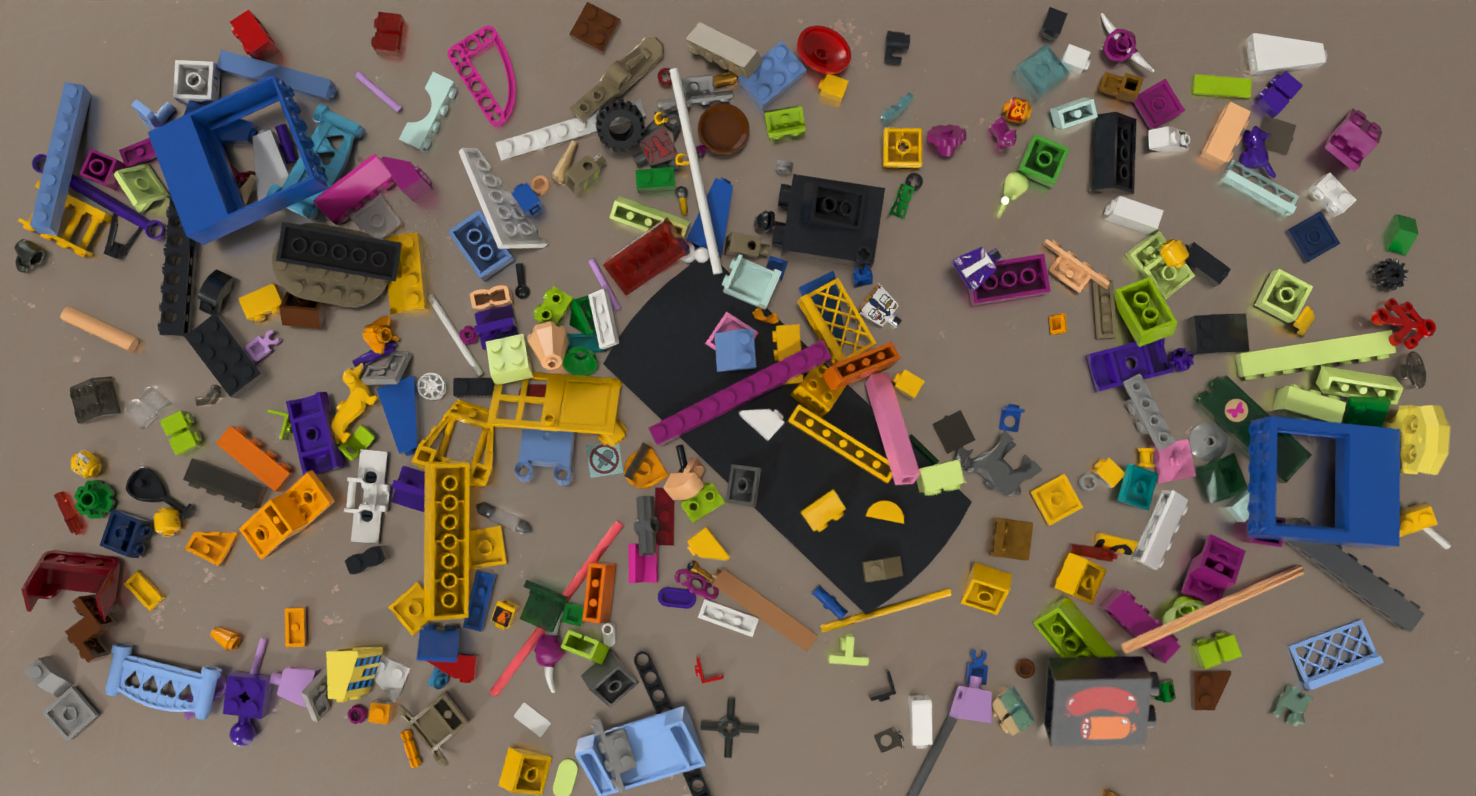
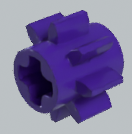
M1177 348L1169 355V362L1173 368H1177V371H1186L1191 365H1194L1192 351L1187 352L1186 348Z

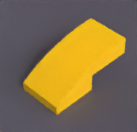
M1309 306L1305 307L1293 324V326L1299 329L1296 334L1302 338L1315 321V315Z

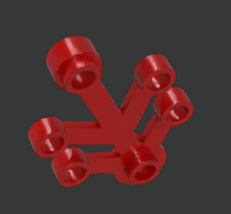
M1394 298L1385 301L1384 306L1388 311L1393 310L1399 318L1390 316L1384 308H1379L1371 315V321L1375 325L1387 323L1402 327L1397 333L1389 336V342L1393 346L1402 343L1403 338L1411 329L1418 331L1414 336L1404 340V344L1408 349L1417 347L1418 342L1423 337H1431L1436 331L1435 323L1431 319H1422L1410 302H1405L1399 306ZM1407 314H1409V315L1413 318L1414 321H1412V320L1407 316Z

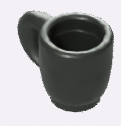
M21 239L14 248L17 253L16 268L21 273H26L30 270L31 266L39 264L45 256V251L30 240ZM21 259L27 264L26 266L22 264Z

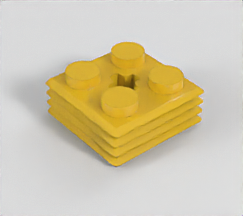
M885 128L883 131V167L921 168L923 164L922 128ZM901 144L908 148L905 152H901V149H898Z

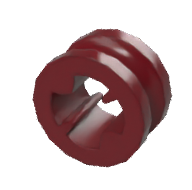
M662 68L657 75L658 82L664 87L672 85L671 79L669 81L667 79V82H665L662 74L669 73V78H671L669 68Z

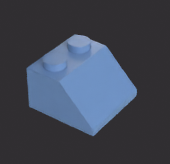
M753 329L714 333L717 372L756 369Z

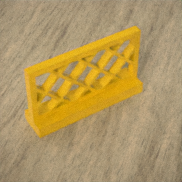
M839 278L800 297L797 301L819 341H825L833 357L831 360L833 364L861 354L877 344ZM834 284L840 290L838 297L828 294L829 288ZM816 294L824 296L822 306L815 304L811 297ZM827 297L837 300L835 310L825 307ZM840 301L848 304V314L838 311ZM824 310L834 313L832 323L823 319ZM837 314L847 317L845 326L834 324ZM850 318L858 321V330L848 328ZM833 327L844 330L841 339L833 336ZM846 331L856 333L854 343L844 340ZM859 335L866 336L870 344L866 346L857 344ZM843 344L853 346L852 354L845 357L842 351Z

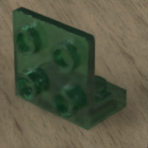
M526 580L523 587L530 589V595L520 619L552 633L568 597Z

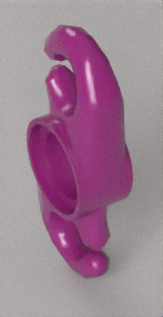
M687 569L676 571V583H680L679 576L684 574L687 579L681 582V584L686 586L691 593L707 600H713L718 597L719 590L715 586L713 587L714 594H708L707 589L711 588L712 584L707 583L703 576L692 573ZM693 580H698L701 583L700 589L693 587Z

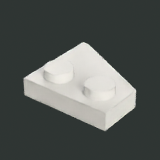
M382 655L374 680L393 703H397L412 668Z

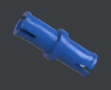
M818 585L811 593L823 604L825 609H829L839 620L847 614L848 611L836 601V597L827 593L821 585Z

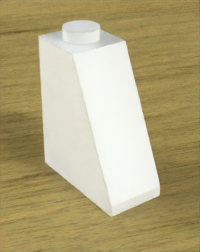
M927 695L908 696L911 744L919 749L928 748V745H932L931 699Z

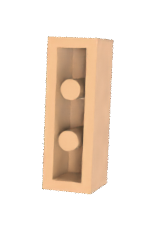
M1233 102L1225 105L1200 156L1219 166L1229 162L1234 154L1232 152L1234 145L1237 146L1242 138V135H1240L1242 129H1245L1250 122L1248 117L1251 111Z

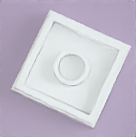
M381 193L350 216L362 232L379 239H386L404 225L403 221Z

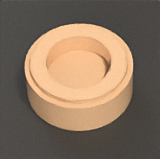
M537 175L531 180V189L535 194L544 195L549 191L550 182L545 176Z

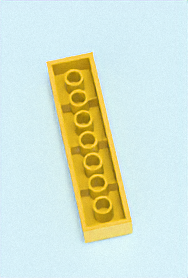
M465 461L425 462L424 617L430 621L468 618L470 463Z

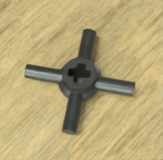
M728 698L727 716L721 719L719 723L701 722L700 730L719 731V734L725 739V758H732L733 739L737 738L740 733L759 734V726L741 725L740 721L734 717L735 698ZM729 723L732 724V727H735L731 732H727V729H724Z

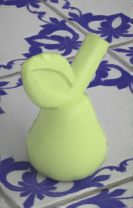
M1012 172L1005 178L1004 197L1001 200L1003 204L1000 207L997 218H1001L1010 200L1017 199L1028 190L1029 181L1025 175L1019 172Z

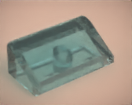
M1015 687L998 697L1020 732L1036 721Z

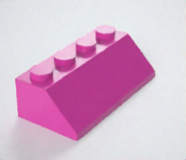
M374 153L313 201L331 222L336 225L338 223L342 224L348 220V216L351 213H356L364 207L363 204L368 200H373L383 189L390 188L395 180L383 161Z

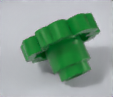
M101 480L86 481L85 486L78 487L74 498L78 501L75 504V508L81 515H87L89 519L103 518L105 513L111 512L116 503L112 498L115 492L109 484H103Z

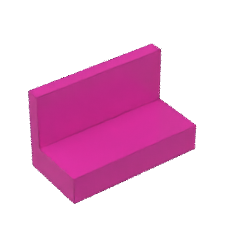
M639 543L629 544V583L658 582V544H656L657 554L653 556H640Z

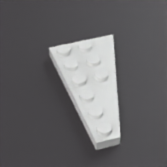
M461 148L459 151L460 157L498 249L545 248L548 243L545 239L541 240L536 233L538 229L534 224L530 225L525 218L526 213L510 191L506 192L501 185L503 183L499 177H495L491 172V165L478 148Z

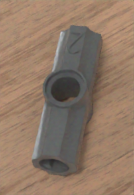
M640 496L636 498L637 519L634 521V530L639 539V555L653 556L657 554L656 533L659 531V521L655 517L654 497Z

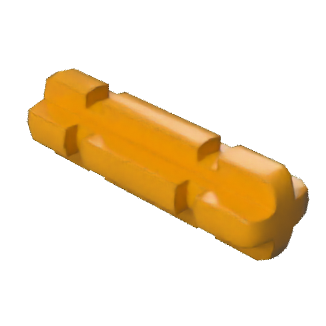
M410 729L402 731L400 736L402 741L404 740L403 745L407 757L410 758V767H418L421 765V760L417 756L418 750L415 741L411 738L413 737Z

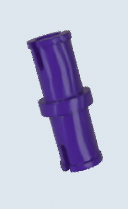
M287 124L276 126L275 129L280 141L279 147L282 148L286 164L297 162L298 159L293 147L295 143L294 140H291Z

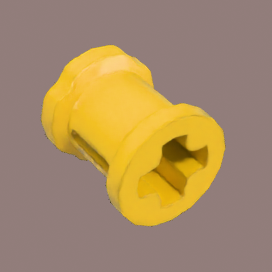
M1138 448V452H1140V464H1138V467L1155 468L1156 465L1153 459L1155 448Z

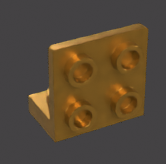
M995 517L990 556L1028 561L1033 523Z

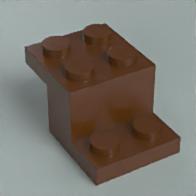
M94 594L77 597L72 602L75 605L76 612L83 616V618L65 631L68 635L67 639L73 646H76L80 657L84 661L90 663L102 660L110 654L99 641V638L117 624L109 614H107L104 620L100 619Z

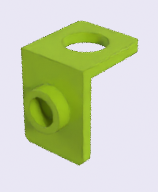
M268 409L267 412L285 416L279 439L287 440L289 433L292 432L289 414Z
M360 425L350 440L340 445L338 449L352 461L360 456V449L366 450L375 439V435L364 425ZM346 447L352 448L355 454L349 453Z

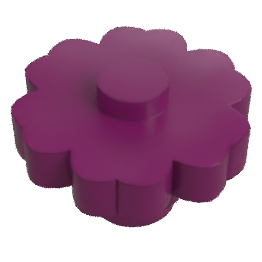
M938 125L927 131L928 142L934 143L937 146L941 156L954 155L956 146L966 141V129L960 128L957 125Z

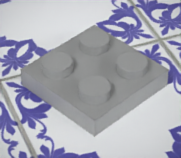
M75 686L70 687L42 712L66 742L72 740L99 715Z

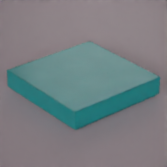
M1127 464L1117 501L1149 511L1159 474L1133 464Z

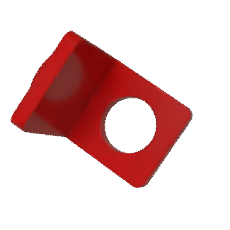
M696 656L697 665L694 666L697 677L700 676L702 684L724 679L723 674L704 678L700 657Z

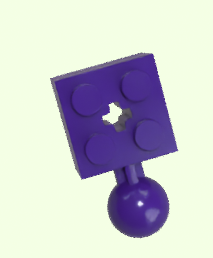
M234 671L227 676L223 714L239 716L238 722L231 727L229 733L233 744L237 746L249 745L255 737V729L250 723V718L262 719L268 715L272 684H270L271 676Z

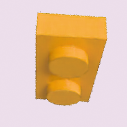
M306 607L285 608V647L307 646Z

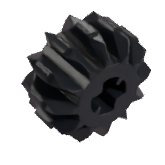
M1387 258L1385 262H1379V267L1374 269L1378 275H1375L1373 278L1379 279L1377 285H1383V290H1388L1389 288L1392 291L1397 290V287L1404 286L1403 281L1409 279L1404 275L1409 270L1403 269L1405 263L1399 264V259L1392 261L1391 258Z

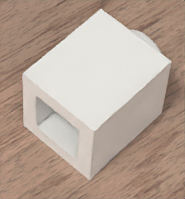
M1069 44L1062 56L1060 67L1081 74L1084 69L1087 70L1091 59L1088 58L1090 52Z

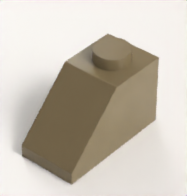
M900 556L862 562L865 582L903 576Z

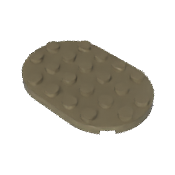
M300 224L322 229L372 237L371 235L361 231L335 227L325 224ZM279 240L273 251L272 265L278 282L287 292L301 299L343 307H360L378 298L389 282L388 280L276 261Z

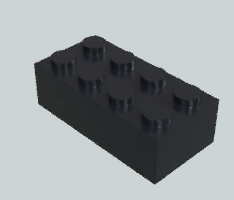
M214 313L184 336L220 385L232 398L238 399L268 376L260 364L253 360L244 348V343L222 315Z

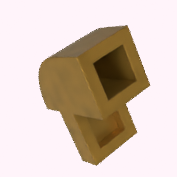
M1105 72L1099 92L1115 96L1117 100L1132 102L1137 99L1144 78L1128 73L1121 77Z

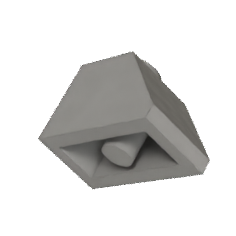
M48 656L38 658L24 671L37 687L58 698L74 684Z

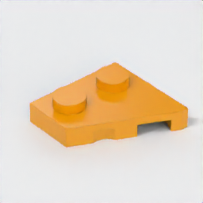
M194 532L184 549L220 567L239 534L235 532Z

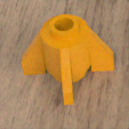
M382 316L371 324H367L363 329L364 341L377 354H384L385 343L390 340L399 341L400 339L393 336L391 330L387 327L390 326V316Z

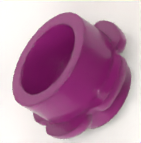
M465 326L460 331L459 335L463 343L473 344L477 341L478 334H476L475 328H472V326Z
M354 705L352 709H349L348 718L353 724L363 723L366 720L367 711L364 707Z

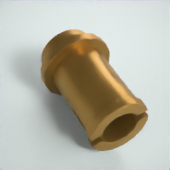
M731 70L727 73L713 75L716 88L731 83L734 85L735 82H738L736 74Z

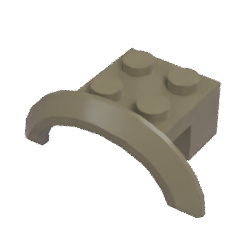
M444 692L415 717L403 705H398V715L417 733L434 756L436 762L439 765L448 766L449 763L439 747L470 722L455 702Z

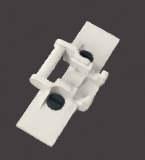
M360 449L358 477H347L349 484L347 504L344 512L354 513L351 542L379 544L381 515L383 512H388L390 485H386L385 481L388 452ZM361 482V486L364 489L363 502L360 504L359 509H354L356 483Z

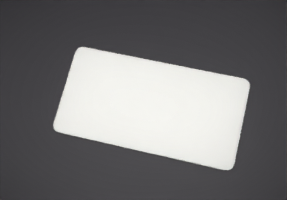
M523 703L514 715L517 720L539 737L551 725V722L526 703Z

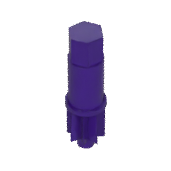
M389 341L385 343L384 354H377L371 349L352 362L355 367L360 363H363L364 366L394 351V347L397 345L395 341Z

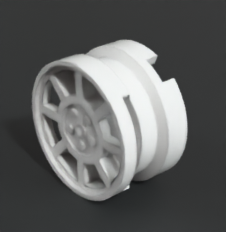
M426 373L419 379L417 389L422 397L429 400H438L445 395L447 384L442 376L436 373Z

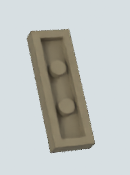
M1108 280L1110 282L1108 289L1095 281L1092 282L1097 339L1117 337L1113 280Z

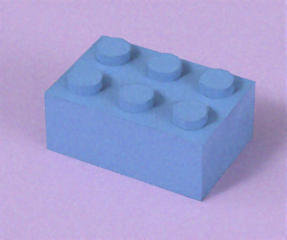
M783 41L779 42L761 57L762 63L749 79L744 76H738V83L762 111L806 75L807 69Z
M480 210L448 231L483 281L515 260L508 249H498L486 217Z

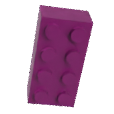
M1039 254L994 262L997 270L974 292L971 293L969 290L971 306L1048 294L1051 290L1045 255Z
M1114 589L1099 606L1132 638L1163 625L1158 619L1150 617L1148 615L1150 611L1142 604L1136 603L1134 601L1136 598L1129 591ZM1170 634L1142 648L1155 660L1166 663L1181 646L1177 643L1178 638L1174 634Z

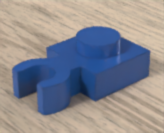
M868 264L863 269L855 267V273H852L854 288L873 284V274Z
M972 650L971 657L974 663H968L966 683H970L971 676L982 677L981 685H986L988 665H984L983 661L986 660L987 653L982 651V657L977 658L976 650Z

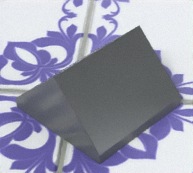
M731 464L726 503L756 507L761 468Z

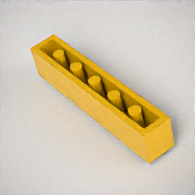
M798 404L788 420L790 424L883 482L889 483L893 475L886 458Z

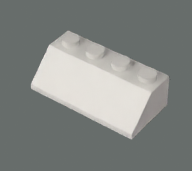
M1162 490L1133 554L1132 561L1152 570L1162 567L1165 560L1163 557L1165 551L1170 549L1173 542L1171 540L1173 533L1178 531L1180 527L1179 520L1188 509V499L1176 491Z

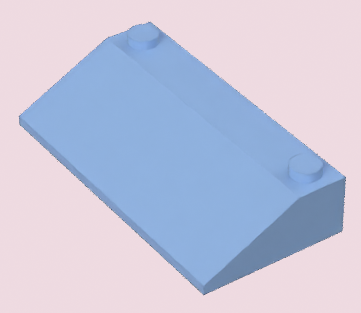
M685 706L604 731L607 736L620 729H624L633 752L637 767L620 774L625 790L706 766L692 719ZM593 734L580 738L577 742L575 755L598 796H607L619 792L614 790L611 779L613 777L611 771L608 772L605 767L604 761H606L604 753L602 754L598 748V743L600 742L598 736Z

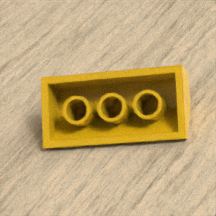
M415 232L398 234L384 239L403 243L396 282H388L390 314L429 311L422 236Z

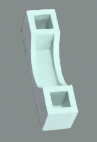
M432 72L425 86V90L431 97V110L421 121L407 122L399 138L403 144L422 153L425 149L429 148L432 141L430 138L433 132H437L441 116L447 113L448 103L456 95L457 86L454 81Z

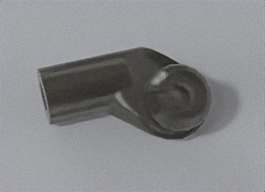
M216 384L212 385L206 396L196 397V405L215 404L221 396V387Z

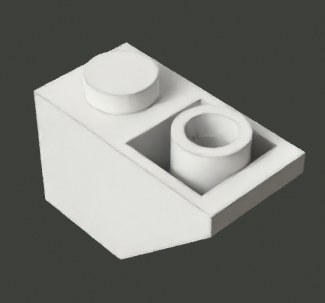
M1170 126L1148 130L1149 149L1159 152L1189 151V132Z

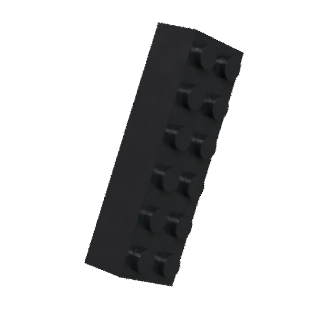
M282 222L276 261L396 282L403 243Z

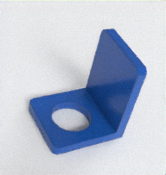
M1008 404V407H1003L999 429L1018 432L1021 413L1025 412V409H1019L1020 406ZM1007 416H1012L1015 419L1013 427L1005 425L1004 420Z

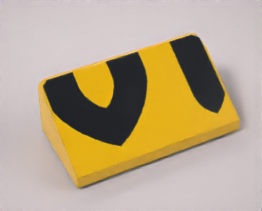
M1096 533L1094 547L1126 555H1131L1138 546L1137 541L1104 533Z

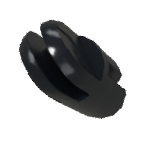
M764 210L755 217L754 226H757L755 231L758 234L767 233L775 225V213L771 210L769 212Z

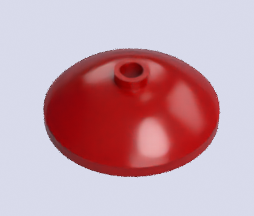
M810 26L804 29L797 39V50L801 59L817 72L837 74L845 70L850 63L851 50L847 41L831 28Z

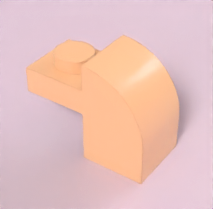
M690 458L683 473H671L663 488L673 500L689 499L703 488L704 484L701 479L706 469L697 458Z

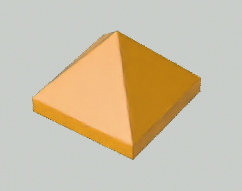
M1066 313L1049 316L1051 335L1067 332Z

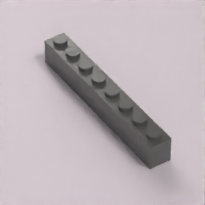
M1303 517L1301 519L1293 518L1289 523L1311 526V523ZM1286 541L1401 630L1412 632L1424 616V613L1419 610L1421 607L1411 600L1407 601L1401 591L1393 590L1388 586V581L1373 575L1374 571L1366 565H1360L1354 555L1343 552L1341 545Z

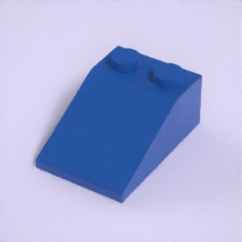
M427 623L425 626H421L416 660L457 662L460 628H456L454 624H445V627H437V624Z

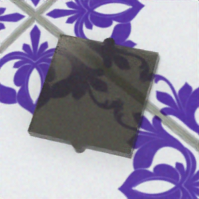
M1264 115L1260 129L1271 134L1265 140L1266 149L1287 155L1290 144L1294 141L1293 134L1296 125Z
M961 410L949 416L945 415L943 419L932 424L947 454L976 440Z

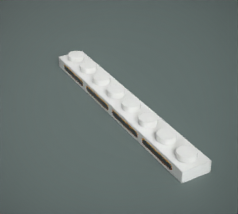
M641 98L630 101L633 106L636 105L643 119L646 118ZM599 111L585 123H582L578 118H574L495 142L500 159L504 162L597 133L596 116L599 115ZM625 117L615 118L610 123L609 129L631 123V121Z

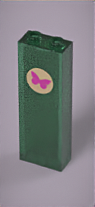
M1227 375L1218 376L1211 382L1212 387L1208 391L1204 390L1198 396L1199 401L1196 405L1249 454V426L1251 421L1269 417L1270 415ZM1277 432V481L1279 483H1287L1312 456L1289 433Z

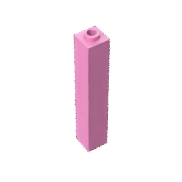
M880 372L871 374L865 385L895 485L913 484L920 476V472L890 374Z

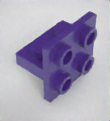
M511 305L474 314L477 324L474 327L476 334L480 337L483 350H487L486 341L519 335Z
M402 466L398 480H394L392 488H395L391 502L425 513V472Z

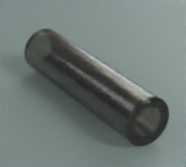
M644 442L642 443L624 474L625 477L633 480L651 446Z

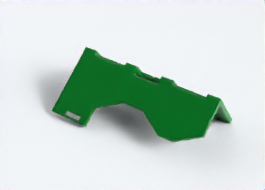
M900 184L896 200L891 207L889 215L905 219L909 207L907 201H911L914 187Z

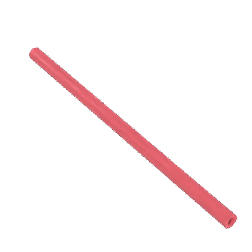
M617 520L490 689V694L494 697L500 694L537 644L539 637L546 632L586 578L588 563L598 562L624 525Z

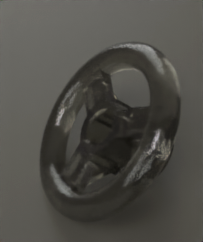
M1411 351L1407 354L1406 364L1400 367L1401 375L1404 380L1409 379L1415 388L1421 389L1426 383L1425 365L1421 356L1417 352Z

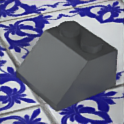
M611 651L607 653L603 665L595 663L581 675L589 690L609 708L639 683L624 663Z

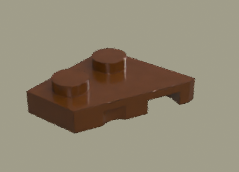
M1230 670L1192 671L1193 710H1215L1231 676Z

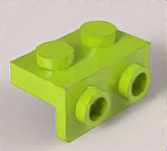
M802 105L764 111L769 138L781 139L784 135L788 134L798 136L802 135V132L807 131Z

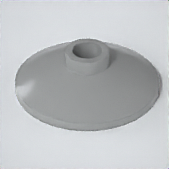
M1214 423L1197 425L1189 435L1191 452L1197 458L1204 461L1218 459L1227 448V436L1224 430ZM1208 438L1213 440L1212 445L1207 443Z

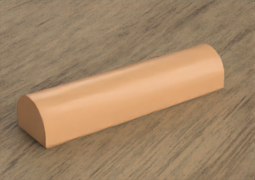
M67 306L60 315L61 319L131 353H135L139 345V338L70 306Z

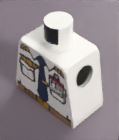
M877 283L857 309L863 319L879 328H882L888 322L896 329L903 320L894 313L899 307L898 303L879 283Z

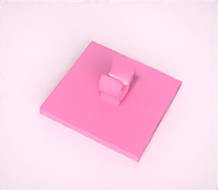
M1189 439L1175 441L1174 444L1162 450H1157L1155 445L1150 446V448H1155L1153 459L1156 465L1155 472L1159 474L1158 484L1196 477Z

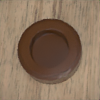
M1020 659L1015 664V672L1021 678H1030L1035 673V665L1029 659Z

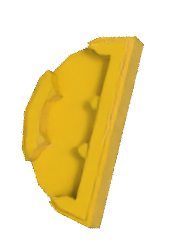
M890 501L874 503L865 515L904 524V515L901 509Z

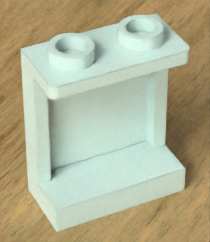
M741 254L738 255L737 259L733 257L729 266L732 269L730 276L726 275L722 282V286H725L723 292L766 310L782 272L777 269L772 271L742 258L743 255Z

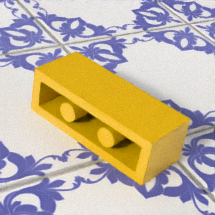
M799 324L776 326V331H772L773 342H777V350H774V362H779L801 351ZM803 375L783 385L800 384L803 381Z

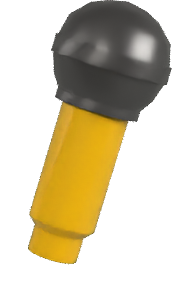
M679 186L676 188L675 194L679 199L680 212L682 215H688L686 200L688 190L684 186Z

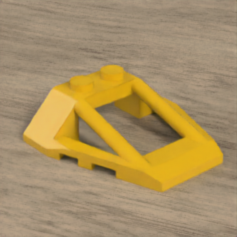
M457 399L443 415L441 421L430 430L429 435L419 443L412 463L425 470V462L455 461L445 458L444 455L456 420L482 428L470 465V487L486 486L493 467L494 426H487L490 409ZM446 426L437 452L436 449L430 447ZM485 444H486L485 457H484V465H483V464H480L479 462H480V459H481V456H482V453H483V450H484V447H485Z

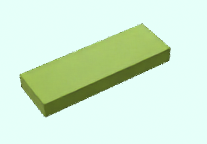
M1195 74L1193 76L1192 94L1250 99L1252 79Z

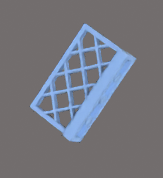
M1362 619L1288 646L1304 681L1303 686L1306 691L1384 663L1382 657L1378 656ZM1357 625L1362 632L1359 639L1349 635L1352 627ZM1335 633L1345 636L1342 645L1332 642ZM1348 638L1358 642L1355 651L1345 648ZM1316 640H1322L1327 643L1324 652L1314 649ZM1361 643L1368 646L1371 652L1370 655L1363 656L1358 653ZM1330 644L1340 648L1337 658L1327 654ZM1302 646L1309 649L1306 658L1299 657L1295 648ZM1343 650L1353 654L1349 663L1340 660ZM1312 651L1322 655L1318 665L1308 661ZM1325 657L1335 661L1333 668L1330 670L1322 667ZM1307 664L1317 668L1314 676L1307 677L1305 672Z

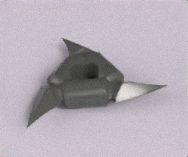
M678 110L667 113L664 116L661 114L662 120L668 117V122L663 123V125L670 131H673L674 141L681 131ZM671 118H675L676 123L671 124L669 120Z

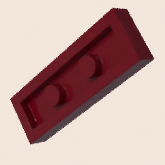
M655 487V517L659 521L656 544L674 546L675 500L669 496L664 488Z

